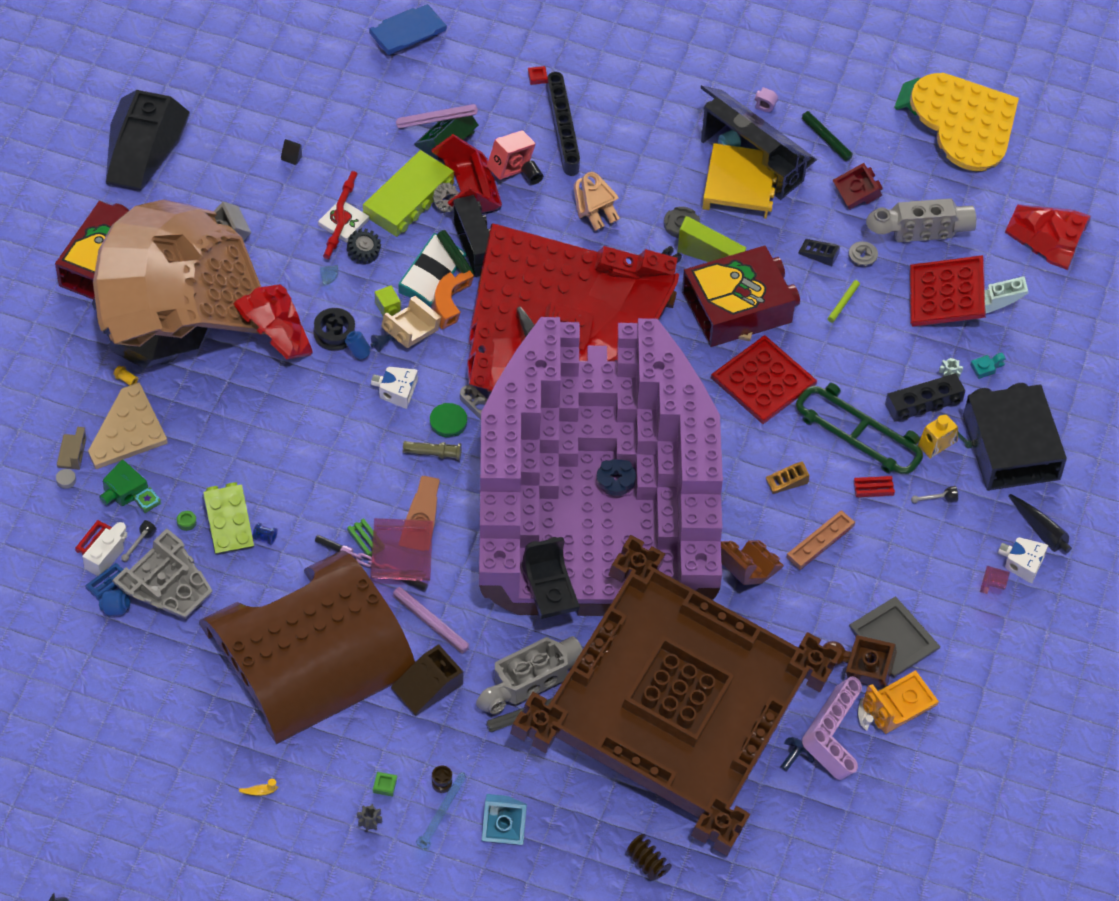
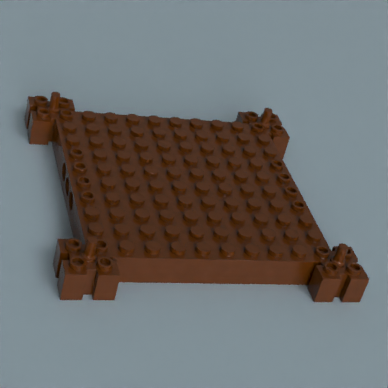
M630 535L621 553L617 555L612 563L609 576L623 583L625 579L626 581L550 704L547 706L546 698L532 692L524 705L523 712L520 711L513 722L510 734L523 741L527 737L533 740L532 746L544 753H547L555 737L698 817L699 820L691 836L705 844L710 839L715 842L713 846L715 850L728 856L750 816L749 812L738 806L731 810L733 803L804 679H808L807 686L821 692L843 651L829 643L826 648L819 645L821 639L809 632L805 634L799 647L787 642L659 571L665 553L653 546L649 550L643 548L644 541Z

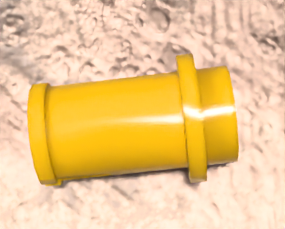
M119 365L113 372L117 380L120 379L129 386L138 382V377L127 371L125 366L121 367Z

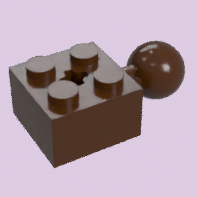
M856 635L852 652L846 651L844 646L837 641H829L823 645L826 648L829 643L843 651L836 666L842 662L848 663L846 669L847 679L853 676L863 684H873L880 688L888 686L897 654L896 644Z

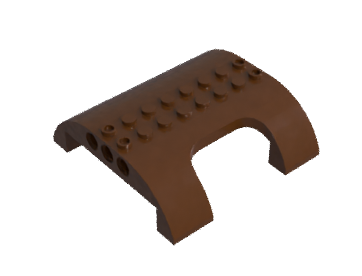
M339 551L306 567L304 573L310 583L270 604L261 607H250L235 602L199 621V625L208 639L211 637L215 638L265 716L266 729L275 744L392 686L415 663L409 643L392 610L362 566L346 551Z

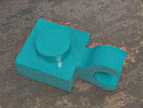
M1003 353L996 354L992 359L986 355L972 360L970 365L978 379L995 374L996 368L1005 365L1003 360H1006Z

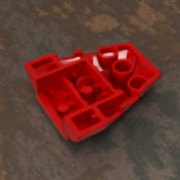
M1017 204L1005 233L1022 245L1028 244L1033 248L1032 252L1035 254L1041 253L1044 255L1048 263L1068 270L1083 231L1086 230L1091 216L1071 209Z
M281 284L257 287L251 294L244 295L233 303L247 322L252 320L259 326L256 330L260 334L265 332L271 338L270 344L286 359L310 356L313 353L292 298Z

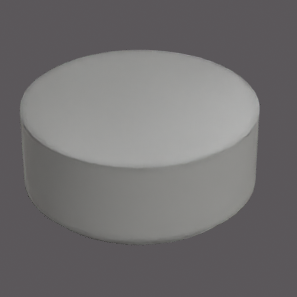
M70 469L60 470L56 475L57 485L64 489L71 488L76 483L75 473Z

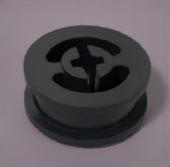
M328 308L321 311L314 320V338L317 344L331 351H338L348 347L345 343L347 335L355 331L353 316L341 308ZM324 326H326V332L322 330Z

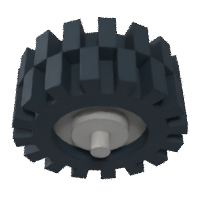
M361 228L358 232L355 230L350 235L346 250L348 251V256H352L351 260L357 259L356 263L360 264V261H363V264H366L368 261L370 264L372 260H376L381 248V240L378 239L377 234L373 235L374 231L371 230L369 233L368 229L365 228L364 232H362Z

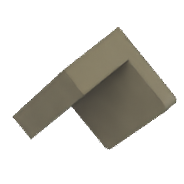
M77 427L75 435H63L57 460L58 468L80 470L87 439L85 427Z

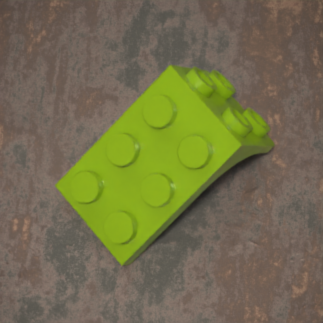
M237 482L225 484V488L218 489V486L208 487L202 495L207 510L215 554L254 546L242 484L237 485Z

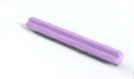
M475 104L401 117L397 119L396 124L398 128H405L476 115L478 108Z
M398 587L394 590L393 596L458 651L465 653L469 649V643L404 589Z

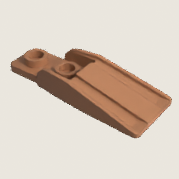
M421 476L418 491L414 496L406 517L399 547L429 552L437 515V492L440 484L438 478Z

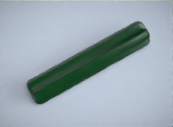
M440 231L437 234V238L461 273L464 274L471 271L474 274L473 269L447 231Z

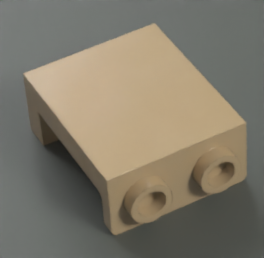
M414 296L410 298L409 306L393 316L385 313L381 327L398 342L409 348L438 331L441 316L418 297Z

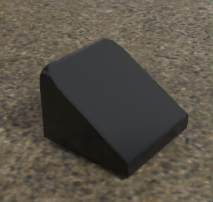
M285 139L281 160L297 165L302 157V146Z

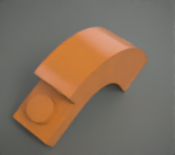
M471 271L464 274L459 273L456 277L450 272L439 281L432 300V310L441 316L439 325L441 329H445L458 322L461 312L453 303L451 296L471 286L474 278Z

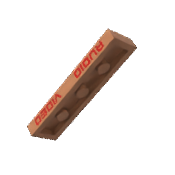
M842 510L788 552L786 558L801 570L855 526V521Z

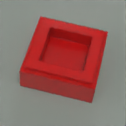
M545 66L528 68L530 85L548 83Z

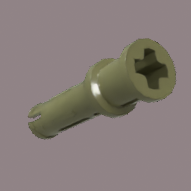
M404 441L403 453L439 456L441 459L448 457L460 460L462 444L450 445L446 444V442L430 444Z

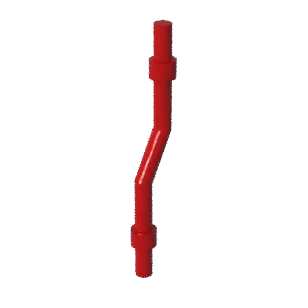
M351 171L348 180L344 182L342 186L343 191L336 204L337 225L326 243L327 248L323 254V257L326 259H330L333 250L337 248L338 239L345 225L344 204L355 186L354 182L358 175L355 171Z

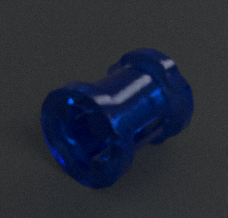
M258 522L252 536L255 540L261 539L272 545L278 530L277 528L271 529L262 526V523Z

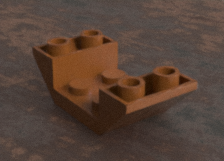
M760 540L748 541L741 551L735 542L721 541L722 565L743 585L762 584L784 566L780 562V558L776 554L770 553L766 549L767 546Z

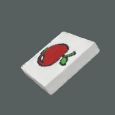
M345 202V225L339 238L347 243L350 235L355 230L358 232L369 221V216ZM336 204L318 221V226L332 234L337 225Z

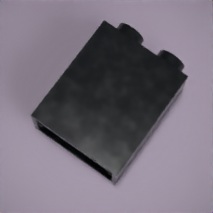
M1016 383L1008 389L992 391L989 388H980L968 395L963 419L987 491L1061 480L1067 457L1041 384L1028 386L1026 383Z

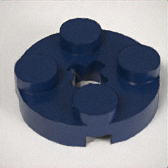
M605 460L597 471V484L608 495H624L627 493V490L634 487L636 482L635 470L631 462L627 460ZM619 475L621 477L618 480H614L612 476Z

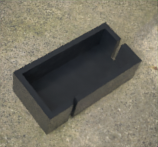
M470 195L453 199V224L459 235L468 262L474 271V277L481 276L490 228H487L486 216L481 213L480 201H476L475 196Z

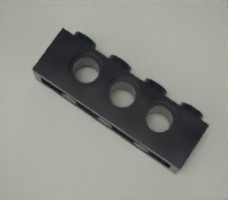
M955 373L887 393L885 405L894 422L906 420L912 416L923 415L932 410H940L952 404L957 405L963 401L965 389Z

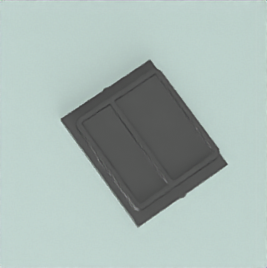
M896 596L849 624L855 637L859 635L896 644L897 654L891 672L893 678L941 647Z

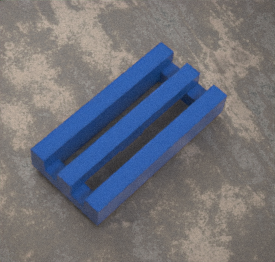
M117 563L113 564L86 584V589L93 596H96V599L99 601L102 599L105 591H112L117 588L112 581L124 569ZM118 570L117 573H115L113 576L109 577L111 574H113L115 571ZM104 580V582H103L102 584H100L98 587L94 588L96 585H98L99 583H101V582Z

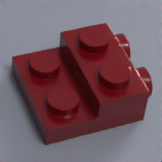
M865 163L833 179L836 188L849 209L864 201L868 204L883 196L881 190H883L879 180H874L875 174L872 168H867Z

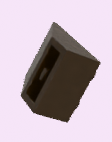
M438 644L424 653L391 686V689L416 716L463 684L464 672Z

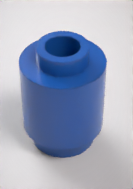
M352 331L347 335L345 343L353 356L359 360L366 358L371 351L363 334L359 331Z

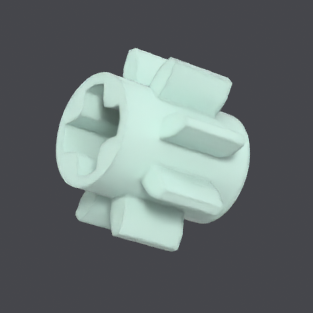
M952 358L946 361L942 360L939 368V373H943V377L956 373L960 379L963 367L959 366V360L957 361Z

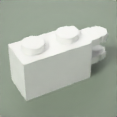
M124 522L115 524L111 530L106 528L82 556L84 568L87 571L99 576L124 551L123 542L127 537Z

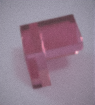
M987 566L980 592L988 594L989 586L1004 590L1010 572Z

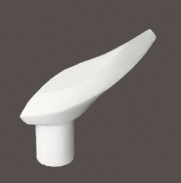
M862 697L858 716L861 726L867 731L874 718L864 710L862 703L864 697Z

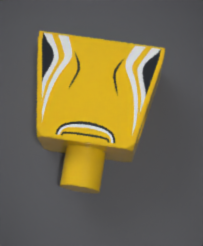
M940 415L938 419L926 425L918 446L929 458H932L958 441V426L948 415Z

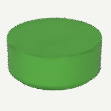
M182 511L178 514L177 526L181 530L189 531L196 526V516L193 512Z

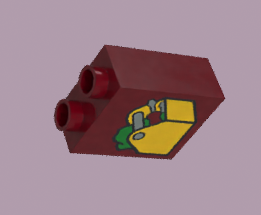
M98 201L55 262L60 287L94 299L93 280L98 250L111 225L129 211L128 208L118 203L110 205Z
M766 245L684 269L682 294L710 347L737 340L739 336L744 334L748 335V333L753 332V335L792 323L794 307L800 305V296L794 284L787 285L784 280L785 269L782 260L779 257L772 258Z

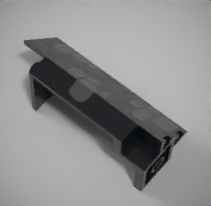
M701 85V89L714 98L704 106L703 127L701 131L702 143H705L727 125L763 151L762 164L778 175L775 197L779 200H782L804 181L806 169L818 159L723 90Z

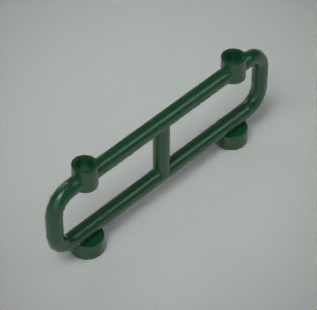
M829 383L825 389L819 386L808 387L798 397L796 408L803 415L802 419L807 425H812L815 422L882 463L881 468L884 472L890 474L892 471H895L899 474H909L921 463L923 452L916 445L920 441L918 434L909 430L904 436H901L838 397L841 390L836 384ZM817 393L862 421L849 435L818 416L814 410L806 409L803 403L811 394ZM870 425L913 451L916 456L908 466L902 467L893 458L883 456L857 440V438Z

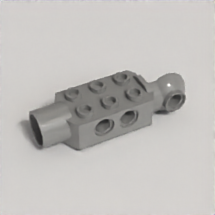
M952 198L899 202L889 210L882 207L874 210L866 218V224L872 232L877 234H887L894 231L897 242L952 238L957 232L975 231L976 212L973 205L957 207Z
M574 636L561 642L545 637L495 662L496 685L486 688L480 694L476 701L477 708L497 714L505 708L507 701L516 705L528 699L532 692L538 694L563 682L568 674V669L572 668L583 650L581 644Z

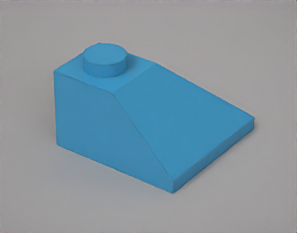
M487 794L484 808L482 841L523 845L527 804L509 796Z

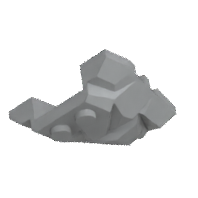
M165 529L153 541V548L130 570L126 567L112 581L127 595L184 619L213 591L201 571L197 570L193 558L186 552L182 540L168 529Z

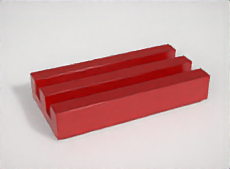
M892 476L854 478L856 497L894 496Z
M97 520L75 547V551L77 553L81 552L84 555L106 528L111 530L112 527ZM100 527H102L101 530L97 533V535H95V536L92 538V536L96 533V531H97ZM92 538V541L89 543V545L86 548H84V546Z

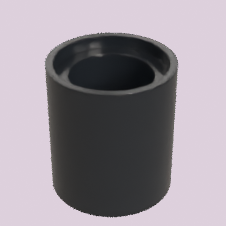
M528 161L521 167L522 173L531 185L539 183L544 177L535 161Z

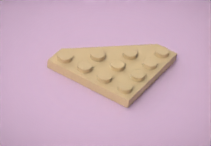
M140 382L121 389L91 444L88 454L95 469L168 444L167 437Z

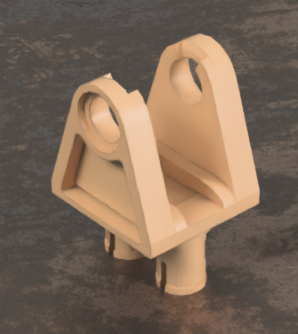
M588 172L584 177L575 182L574 193L578 216L580 219L585 216L588 217L594 231L605 226L598 214L599 209L604 210L610 224L620 219L613 206L614 201L619 199V197L597 173ZM588 177H592L595 180V185Z

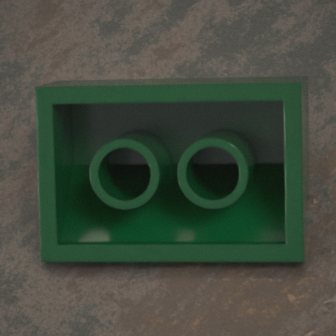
M472 115L438 121L414 145L431 157L438 159L440 157L432 153L433 148L452 134L464 140L474 134V129L479 124Z

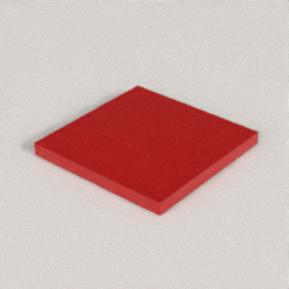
M983 255L910 265L912 327L986 318Z
M766 335L711 374V379L762 424L798 399L805 389L817 384V380Z

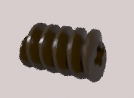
M641 834L630 843L627 848V854L632 856V860L637 862V866L642 868L644 874H648L649 880H656L665 875L672 865L669 863L664 866L667 859L663 857L659 860L662 853L660 851L653 853L656 850V846L648 847L651 841L649 839L643 841L646 835Z

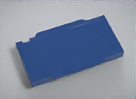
M426 4L417 9L411 8L383 20L381 24H378V27L369 28V34L390 55L446 31L447 25Z

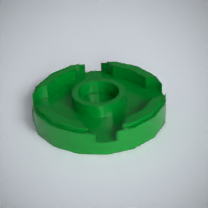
M440 404L430 414L431 428L437 435L442 437L458 436L467 427V414L457 404Z

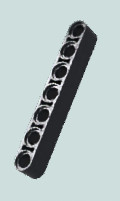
M554 71L548 75L547 91L563 171L566 175L575 176L579 173L580 155L564 77L560 72Z

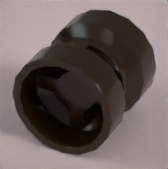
M444 765L435 767L432 772V787L438 793H446L452 788V771Z

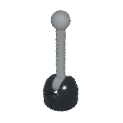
M950 486L942 494L921 497L912 496L911 501L917 503L921 500L944 497L947 501L954 502L958 501V490L956 486Z
M147 520L143 521L139 527L141 535L128 552L121 556L122 561L127 562L129 560L130 554L143 537H150L157 530L155 525Z

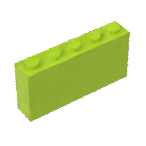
M419 150L363 204V213L369 216V220L398 237L408 229V226L413 221L418 220L420 214L430 208L434 202L433 196L437 186L443 183L454 184V171Z

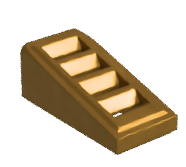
M802 461L767 476L766 481L772 493L775 494L808 484L809 473ZM774 480H778L780 485L777 486Z

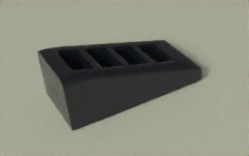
M805 239L798 254L832 267L839 255L840 246Z

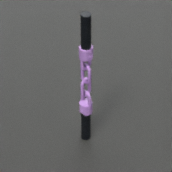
M317 535L315 538V542L339 552L343 550L356 558L358 563L366 567L375 566L379 568L382 574L397 581L401 580L423 591H426L428 584L404 574L403 571L388 564L381 566L375 563L372 557L364 553H359L358 555L353 553V548L342 546L320 535ZM361 556L370 559L371 561H368L369 564L360 561L362 559ZM385 567L391 569L390 573L384 572L386 570Z

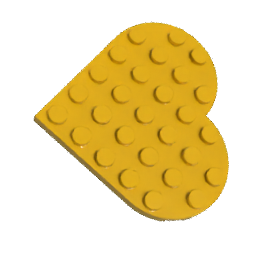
M946 73L929 74L916 82L910 96L912 110L916 111L920 117L919 120L923 124L938 131L937 142L940 149H943L947 154V159L955 165L971 171H986L987 168L996 167L1002 161L1007 151L1019 100L1018 97Z

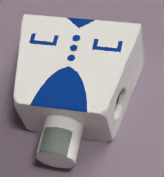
M388 367L384 376L373 375L371 385L380 387L381 399L407 409L418 382V370Z
M1019 537L1016 539L1013 547L1002 543L998 554L1008 557L1005 565L1007 570L1029 583H1033L1046 555L1048 545Z

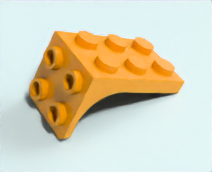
M915 670L877 691L873 684L869 685L862 703L864 710L873 716L876 726L887 734L937 706L939 701Z

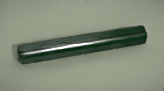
M810 111L802 114V119L845 161L852 158L853 153Z

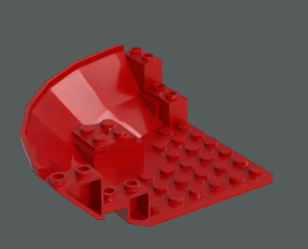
M492 223L470 326L469 345H471L469 358L467 359L469 385L481 387L492 392L497 380L517 348L526 338L519 320L518 306L525 311L534 325L540 317H560V322H579V361H587L588 346H607V361H616L618 323H638V318L659 319L678 283L679 274L675 273L678 258L647 249L640 255L607 246H603L596 252ZM626 259H630L631 264H628ZM478 348H483L484 353L479 352Z

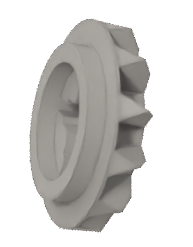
M443 183L437 186L433 198L439 210L443 212L453 211V207L448 205V201L460 193L455 189L456 186L450 183ZM447 195H451L449 200H443Z
M857 242L850 247L849 257L858 266L861 264L866 267L868 264L873 265L874 261H877L878 251L871 243ZM866 251V255L861 257L860 255Z

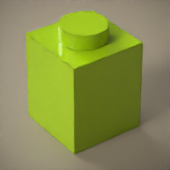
M391 285L374 291L375 304L382 316L385 313L393 316L401 311V301Z

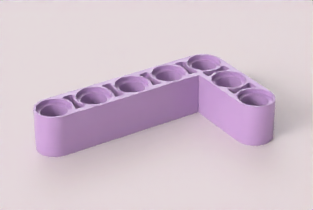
M853 676L835 687L802 739L805 749L838 780L845 779L858 769L855 758L832 737L862 690L861 682Z

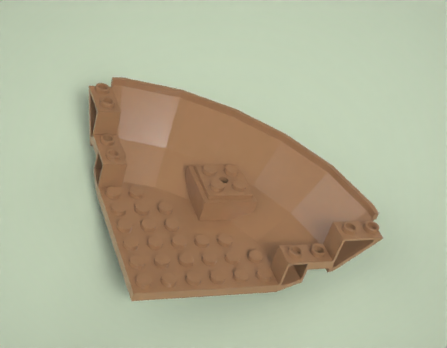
M158 200L134 206L111 225L98 250L93 286L98 324L101 331L109 328V337L114 344L138 347L154 335L182 338L197 326L260 334L256 331L259 326L252 320L247 322L233 305L239 298L249 295L254 289L261 287L242 237L229 225L217 224L215 219L217 214L211 210L170 200Z

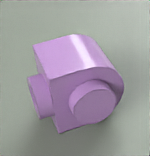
M764 87L761 91L758 90L755 96V101H757L756 109L771 112L778 100L777 94Z

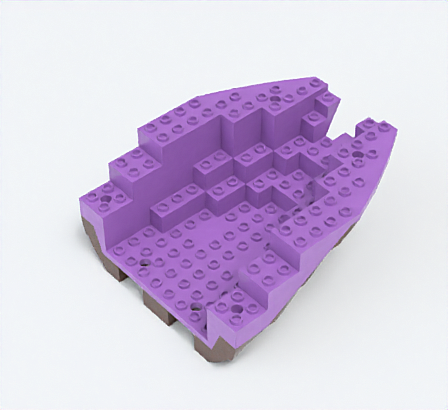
M540 317L517 348L481 411L479 587L484 598H489L500 607L514 614L538 615V609L522 568L525 546L533 541L540 542L551 537H563L565 541L563 547L564 562L580 605L578 616H604L626 581L625 579L621 583L609 576L611 565L617 555L621 553L629 536L633 535L644 541L643 548L649 550L653 546L665 553L659 571L714 600L719 593L722 579L721 491L723 475L720 414L702 381L682 350L658 319L638 318V323H618L616 362L607 361V346H588L587 361H579V322H560V317ZM620 459L631 462L636 473V482L633 488L631 487L627 490L626 494L612 496L606 494L605 490L601 487L599 488L597 484V471L605 460ZM614 475L612 477H614V480H618L621 476Z

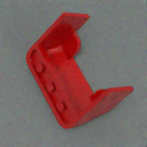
M454 134L432 149V153L442 158L445 166L454 171L461 192L449 200L448 205L453 207V199L474 195L476 201H480L481 213L495 211L502 206L492 171L487 167L488 159L481 151Z

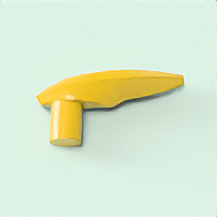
M269 779L268 784L239 788V792L249 795H267L275 792L279 787L276 786L275 779Z

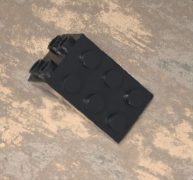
M551 537L540 542L533 541L525 546L522 568L541 619L579 611L580 608L564 562L563 547L565 541L563 537Z

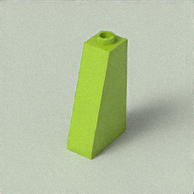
M687 216L679 230L677 252L706 262L744 252L747 248Z

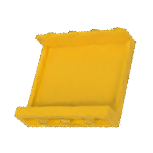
M714 143L702 209L710 210L711 203L765 211L764 219H767L768 212H772L773 201H770V198H774L775 188L772 187V184L776 185L777 174H774V172L762 164L763 151Z

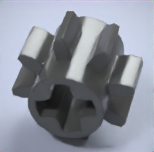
M373 804L366 807L363 805L362 812H357L358 826H363L366 828V831L369 829L377 830V824L383 822L380 816L381 809L376 810Z

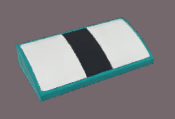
M436 233L431 236L398 284L400 294L409 298L416 296L430 307L432 306L433 296L439 281L450 272L454 274L458 268L437 238ZM458 247V249L460 250V252L462 253V255H463L464 258H465V257H466V253H465L462 249H460V248Z

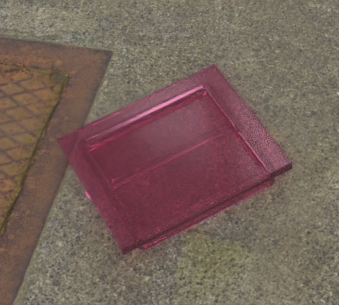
M374 518L371 578L430 581L433 521Z

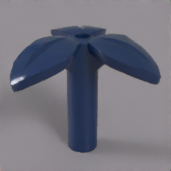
M789 737L785 740V745L795 747L781 765L784 770L788 771L802 752L806 753L811 763H813L814 757L805 749L800 739Z

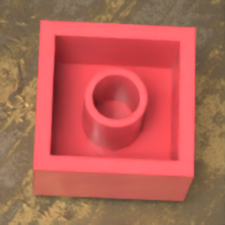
M523 130L499 137L493 143L487 167L499 180L521 173V167L524 163L530 161L536 143Z

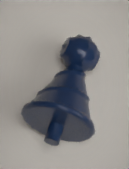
M390 334L387 336L372 335V343L370 345L380 352L389 340L395 341L396 339Z

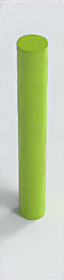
M854 280L827 318L829 322L833 323L859 287V281Z

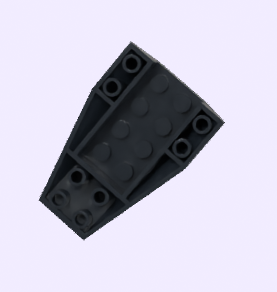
M135 90L122 97L110 124L106 184L141 191L180 140L190 111L174 98L167 95Z

